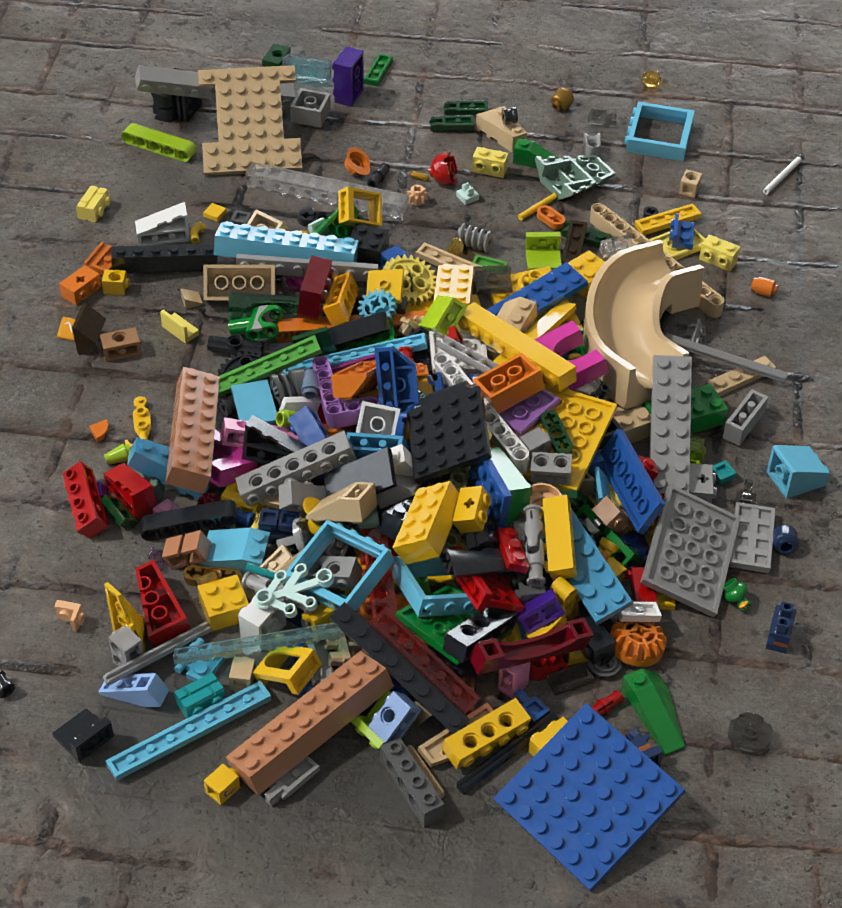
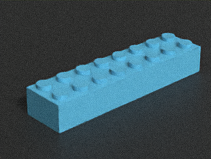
M232 222L221 223L214 240V255L236 258L237 254L310 259L312 255L332 261L356 263L358 240L350 237L343 239L337 238L334 235L320 236L318 233L305 234L301 231L290 232L281 228L274 230L268 229L265 226L252 227L249 224L236 225Z

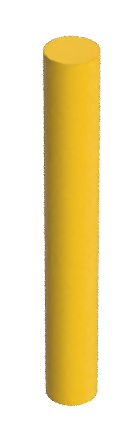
M551 194L518 215L519 220L522 221L535 213L538 207L548 205L558 198L557 194Z

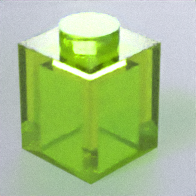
M690 436V463L700 464L701 458L705 459L707 447H703L705 439Z

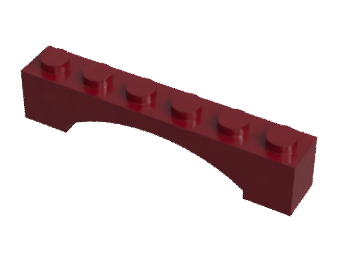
M585 618L567 621L566 624L552 631L524 640L499 642L494 638L477 642L468 657L477 675L582 650L587 646L594 634Z

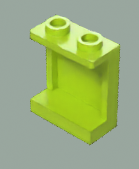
M437 295L419 326L428 332L435 331L443 336L449 335L448 328L456 327L467 306L454 297Z

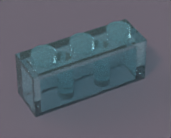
M288 54L283 57L282 66L295 65L296 78L302 79V81L309 82L315 80L317 83H326L331 79L332 60Z

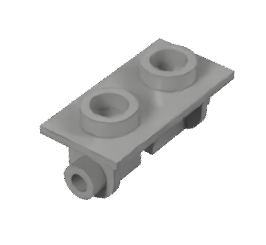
M698 319L697 324L693 323L688 326L685 339L702 344L703 336L706 335L705 326H702L700 319Z

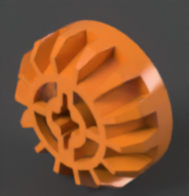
M618 619L612 625L610 635L616 641L615 657L622 662L637 667H648L661 660L667 638L660 626L655 627V622H621Z

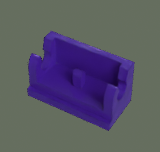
M552 588L525 603L522 613L517 612L518 619L528 634L537 631L566 614Z

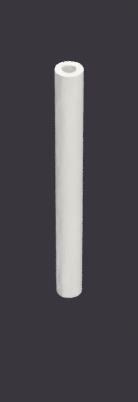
M800 157L795 158L763 189V193L769 194L802 162V159Z

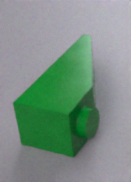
M518 138L514 146L513 164L537 168L536 156H541L542 159H548V156H555L533 141Z

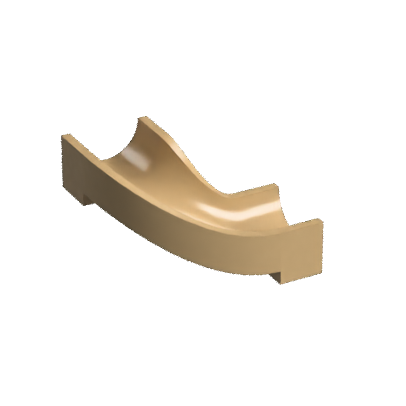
M660 240L633 246L611 256L597 271L587 295L583 330L584 352L586 355L597 349L605 358L609 373L601 376L600 380L603 383H607L611 388V391L606 396L624 409L642 405L644 402L651 400L653 355L689 357L688 351L663 335L660 328V319L665 310L673 314L699 306L704 267L696 265L671 272L664 258L663 242Z

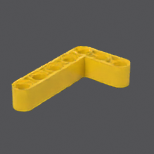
M610 557L606 562L621 582L625 578V573L628 572V569L615 558ZM560 576L551 584L550 589L554 590L557 599L564 605L567 621H571L578 616V602L581 600L577 595L578 590Z

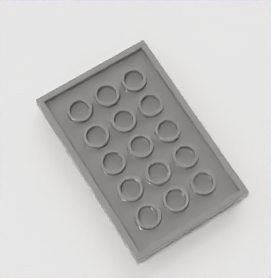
M670 484L665 492L663 501L666 505L659 514L640 583L714 617L718 612L741 517Z

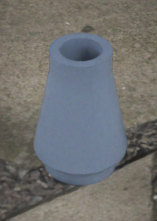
M307 369L305 370L301 393L303 397L313 399L318 396L320 391L316 371Z

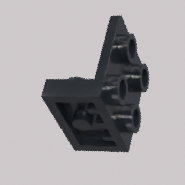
M84 709L52 733L53 737L78 762H81L114 737L111 721L107 717L99 720L88 709Z

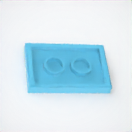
M268 380L230 386L239 420L248 421L254 415L270 425L276 424L277 411Z

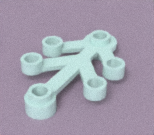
M300 563L295 566L289 580L286 571H277L269 587L259 590L255 595L254 601L260 609L273 607L283 611L286 617L293 618L297 615L295 605L292 603L285 604L279 601V599L288 598L304 605L307 611H314L318 606L316 599L299 593L317 586L330 587L334 582V576L330 569L323 568L317 572L316 578L297 584L300 578L308 574L307 566ZM280 584H285L283 589L276 591Z

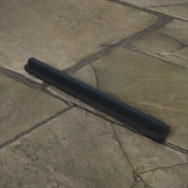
M549 712L529 727L525 733L517 736L456 783L457 789L461 793L467 792L529 745L531 736L536 732L546 729L552 721H557V715L554 712Z

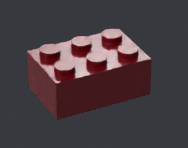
M311 255L300 289L297 317L318 321L320 314H324L323 303L326 302L327 291H330L332 285L330 278H333L334 274L332 260Z

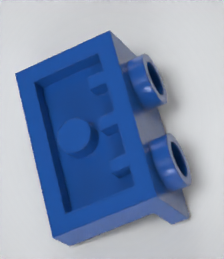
M675 214V220L671 219L669 240L672 241V248L692 250L695 223L678 221L679 214Z

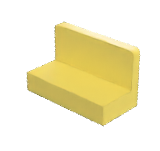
M165 310L160 311L162 327L185 344L199 335V330L178 314L173 313L170 315Z

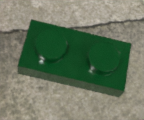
M109 495L103 496L101 502L105 505V510L115 517V522L121 527L135 528L138 521L119 498Z

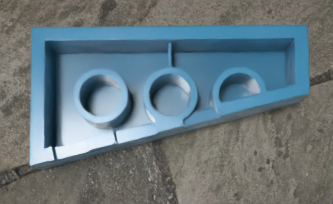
M137 437L129 451L127 466L148 477L154 476L160 480V483L167 486L168 484H165L169 447ZM208 483L207 488H206V490H205L204 493L207 492L208 487H209V483ZM176 487L179 489L178 492L184 495L188 493L194 496L196 501L199 497L203 496V493Z

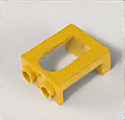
M276 643L252 673L257 682L261 681L264 686L269 681L286 683L292 694L299 695L321 667L322 663L314 649ZM286 655L300 657L290 670L279 669L286 661Z

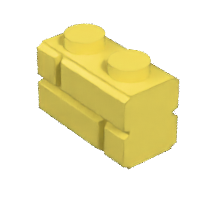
M90 186L76 206L77 217L81 220L96 222L99 217L103 216L106 206H109L111 203L109 191L105 188L99 189L96 186Z

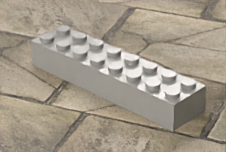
M653 355L650 458L656 463L655 466L659 473L652 482L659 494L665 496L666 489L670 484L689 493L692 357Z

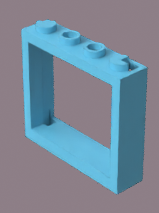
M638 102L637 108H633L630 126H628L627 136L625 137L626 152L684 161L695 111ZM644 117L685 124L680 145L634 137L639 118Z
M326 520L286 570L288 580L297 564H305L309 571L334 538L377 558L349 596L344 599L320 586L303 591V594L316 597L317 602L335 611L346 602L356 612L395 562V559L391 554L392 551L386 548L385 544L379 545L368 536L362 537L357 531L346 529L339 522L335 524ZM300 578L297 584L308 580H306L305 578Z
M395 556L391 575L418 617L475 614L480 612L476 610L466 593L425 595L414 577L446 576L447 574L440 564V556L407 565L399 556Z

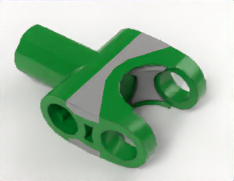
M278 305L255 307L252 310L251 317L230 320L228 323L229 332L231 335L245 334L247 340L253 342L276 338L279 333V327L275 322L283 318L284 310ZM272 311H278L280 315H275ZM272 328L275 330V332H268L267 329Z

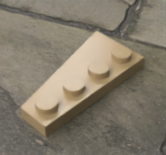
M488 703L484 704L467 715L470 722L466 726L494 710ZM447 729L418 747L417 751L430 767L450 761L441 749L444 739L452 735ZM483 733L486 737H492L489 733ZM470 743L465 744L469 748H474Z

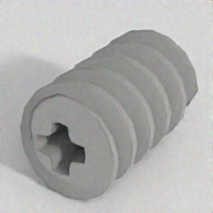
M463 223L456 233L455 243L459 242L461 245L465 244L467 247L471 246L473 249L478 248V250H484V252L488 253L493 244V237H491V231L484 235V229L478 233V227H475L472 231V225H469L466 229V224Z

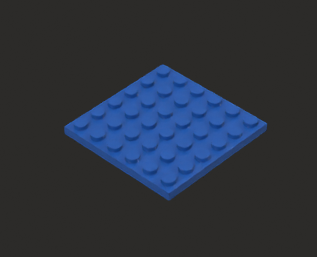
M585 703L493 799L578 881L592 892L686 791Z

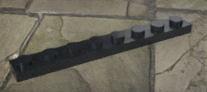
M346 602L329 617L369 657L387 668L389 675L451 734L463 729L470 722L466 715Z

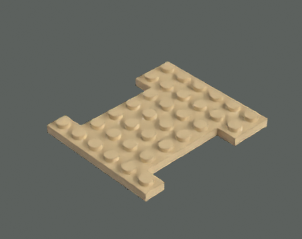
M295 65L198 70L199 87H215L219 140V142L202 143L204 176L302 171L300 138L284 139L280 84L296 83Z

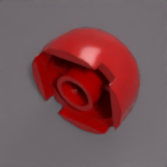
M451 152L442 153L434 157L431 167H429L430 176L443 186L454 185L458 178L454 179L458 169L455 157L450 156Z

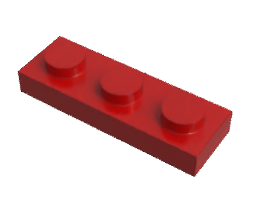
M498 527L496 535L507 570L527 574L529 564L517 531L512 528Z

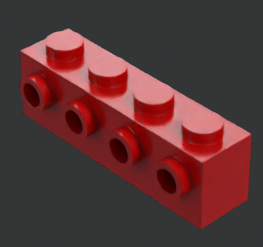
M80 461L63 473L64 486L67 489V498L71 504V513L76 522L75 528L77 532L91 539L109 527L93 469Z

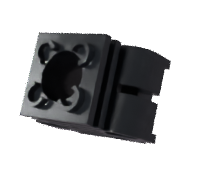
M151 93L154 102L153 113L157 114L155 119L159 121L173 122L178 117L179 121H182L184 118V122L187 123L202 106L201 98Z

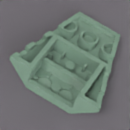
M597 155L577 156L576 158L563 156V159H556L555 156H548V159H542L541 156L535 157L540 182L552 194L556 193L558 200L584 192L615 176V172Z

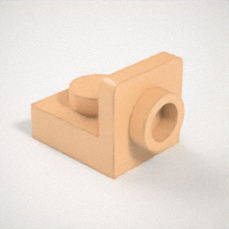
M61 600L56 601L54 608L57 619L70 621L72 631L77 632L79 626L83 625L85 620V613L82 611L81 604Z

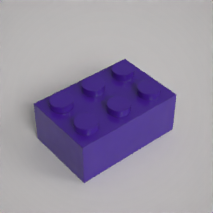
M346 46L332 64V69L334 70L332 79L334 83L333 96L335 103L352 107L364 90V50Z

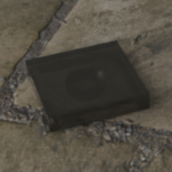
M508 265L473 267L477 295L512 293Z

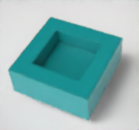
M726 460L712 466L713 473H716V481L720 485L736 478L737 472Z

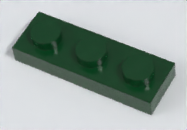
M578 490L560 491L562 495L568 496L571 508L579 509L584 503L588 504V497Z

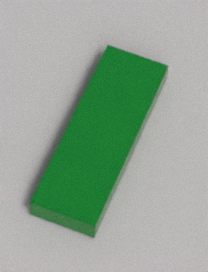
M379 53L364 78V84L378 87L393 62V56Z

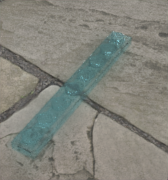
M333 622L174 649L173 659L174 664L189 665L193 661L202 660V662H208L217 657L231 658L235 654L241 653L250 655L259 650L273 651L277 647L283 646L293 648L302 643L316 644L320 640L326 639L335 641L344 637V632Z

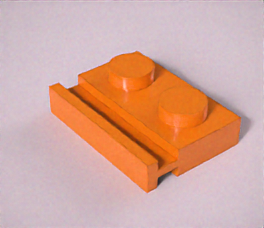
M102 241L86 259L84 265L100 275H104L105 269L112 270L111 245L107 246Z

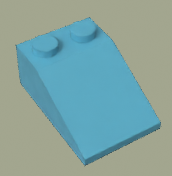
M254 528L209 530L207 538L211 544L206 562H202L200 565L237 569L242 574L248 572L245 570L247 562L257 566L262 565L270 532Z

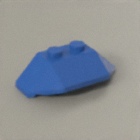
M395 347L374 348L379 404L399 408L403 412L408 413L419 403L416 363Z

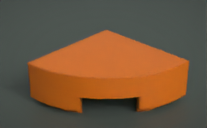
M107 419L89 426L97 442L103 440L109 430Z

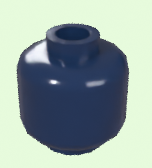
M781 525L773 531V547L778 553L785 555L797 550L799 539L795 528L789 525Z

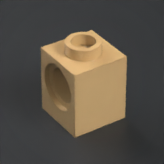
M686 169L681 179L679 194L695 198L700 188L702 173Z
M234 656L229 674L230 690L241 691L253 685L255 677L252 672L256 668L255 659Z

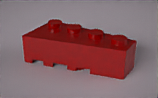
M154 559L135 568L148 637L154 649L191 628L187 617Z

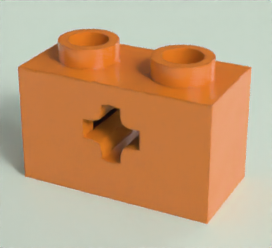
M85 265L59 283L61 296L75 305L79 304L101 288L100 274Z

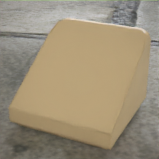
M181 289V298L186 309L203 305L199 292Z

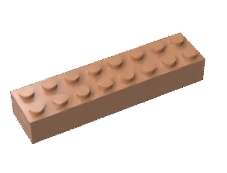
M183 366L176 386L165 484L200 493L205 492L211 478L220 376Z
M359 651L227 755L226 759L230 767L237 771L242 782L256 794L260 795L392 689L394 685L387 668L364 652Z

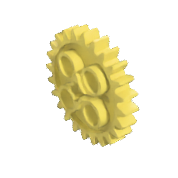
M404 254L401 258L397 255L396 259L391 258L390 262L387 261L382 270L403 269L402 297H408V303L411 302L413 306H415L416 302L419 305L423 301L427 303L428 299H431L435 293L437 276H434L435 270H429L431 265L425 266V260L420 262L419 257L413 259V256L410 255L407 258Z

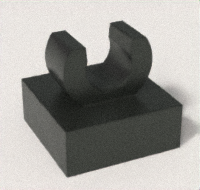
M587 517L581 523L587 533L591 534L593 540L598 544L602 538L601 532L606 529V526L599 517L593 523Z

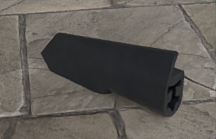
M485 548L481 551L443 549L440 554V564L447 575H454L455 578L483 574L512 575L516 573V571L507 570L500 548Z

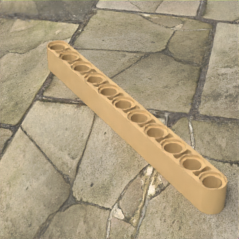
M595 203L591 206L590 223L600 231L611 234V240L623 249L651 242L605 205ZM664 252L666 264L671 272L685 269L684 266ZM702 281L698 308L708 316L718 318L722 315L725 300L719 293Z

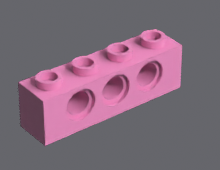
M224 418L220 432L222 445L243 448L245 424L248 421ZM274 426L275 428L300 441L298 435L296 436L290 428Z

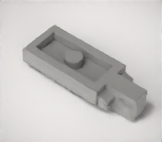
M307 756L269 787L270 789L264 794L265 802L272 806L280 798L285 800L318 773L320 766Z

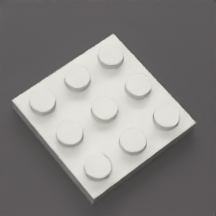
M429 331L432 373L436 374L433 357L436 353L445 351L436 347L435 344L437 340L442 341L444 336L438 332ZM459 331L463 337L464 346L488 358L484 342L473 337L467 331ZM450 355L464 373H483Z

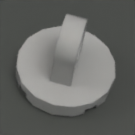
M300 517L293 520V536L276 540L278 548L282 544L285 546L296 544L299 552L305 548L313 538V534L304 523L306 522L305 518Z

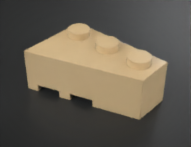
M505 106L476 114V130L479 132L483 131L487 134L488 138L496 139L499 145L510 152H514V146L518 138L527 140V132L519 122L503 124L501 111L502 108H506Z

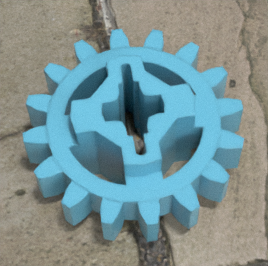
M375 289V293L368 291V296H362L364 301H359L360 307H358L361 318L386 312L388 319L393 320L391 315H396L395 309L398 307L394 296L390 292L386 293L384 289L378 292Z

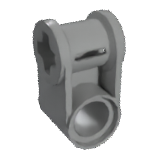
M584 133L583 147L585 156L597 155L599 157L600 133H597V135H587V133Z

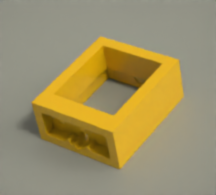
M346 187L338 191L339 224L353 227L356 224L377 228L382 226L381 193L353 187ZM354 198L368 201L369 221L354 218Z

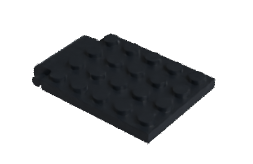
M466 380L419 398L420 404L415 405V408L408 412L413 475L416 484L492 458L483 392L476 383L469 385Z

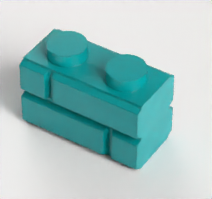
M213 672L175 691V702L187 719L225 699V690Z

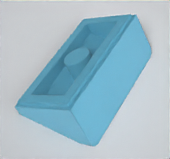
M595 467L593 478L597 505L605 496H608L610 499L611 496L607 476L599 467Z

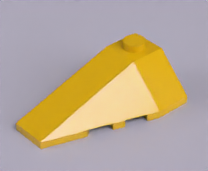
M108 582L105 583L113 632L126 625L142 640L143 652L145 653L147 636L145 618L137 613L119 591Z

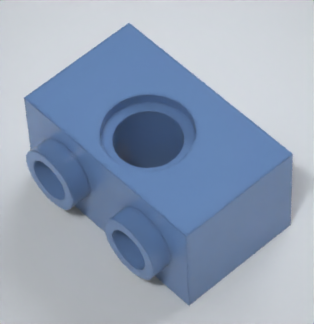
M393 691L385 699V704L380 711L374 714L368 727L385 743L397 737L402 738L421 712V709L405 694ZM395 713V718L392 721V715Z

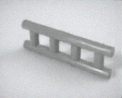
M446 335L442 341L437 340L435 344L439 349L483 373L499 365Z

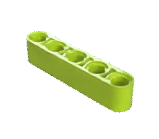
M131 123L121 133V139L126 144L179 161L188 162L197 152V146L189 140Z

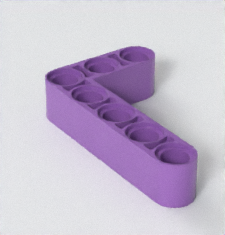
M325 356L313 358L312 367L316 371L320 391L318 394L328 427L335 429L357 425L362 401L379 404V398L376 396L346 401L334 398L331 381L333 373L328 358Z

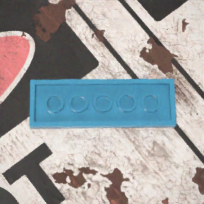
M571 509L577 577L568 578V581L578 590V597L596 625H599L632 606L633 602ZM543 537L542 540L546 543V537Z

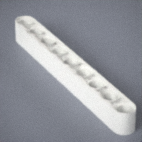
M438 352L434 355L435 372L442 373L443 382L447 387L466 380L469 385L473 384L447 352ZM483 396L487 427L492 433L490 441L495 447H500L507 454L520 473L527 472L531 467L528 449Z

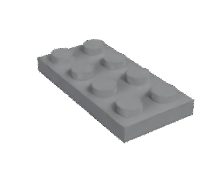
M736 502L734 515L741 518L729 567L769 573L771 568L775 508Z

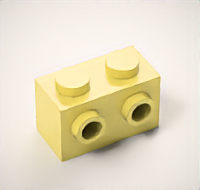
M477 147L473 155L472 172L504 178L508 169L509 153Z
M708 235L701 245L699 260L730 272L738 262L740 246Z

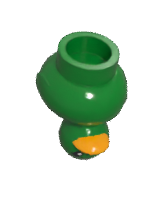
M736 578L724 584L723 589L725 590L726 600L728 602H738V609L742 612H748L752 607V603L749 599L744 598L748 590L747 585L738 582Z

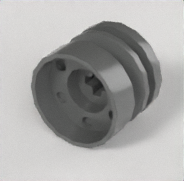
M302 367L289 370L288 379L283 372H280L278 376L276 374L270 375V391L278 411L284 397L303 396L301 387L305 371Z

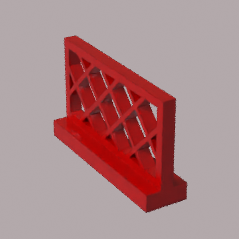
M454 546V547H453V549L462 550L461 547H458V546ZM483 574L456 578L477 611L484 612L486 607L490 606L522 613L525 608L502 574Z

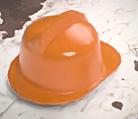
M350 148L344 162L346 169L351 175H369L370 159L368 155L359 148Z

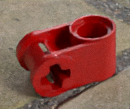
M563 654L530 662L529 678L533 681H541L551 677H559L566 674L570 666L564 661Z

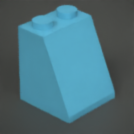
M775 445L772 447L767 473L786 499L826 486L830 474L829 470L823 465L818 455L813 452L810 446Z

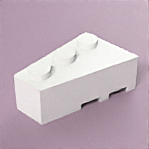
M185 202L135 221L138 245L140 246L190 241Z

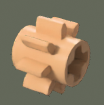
M414 185L411 187V191H407V198H409V203L420 206L424 204V200H428V193L423 186Z

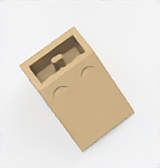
M355 482L322 499L305 518L316 522L329 520L334 523L346 521L359 524L378 505L375 483Z

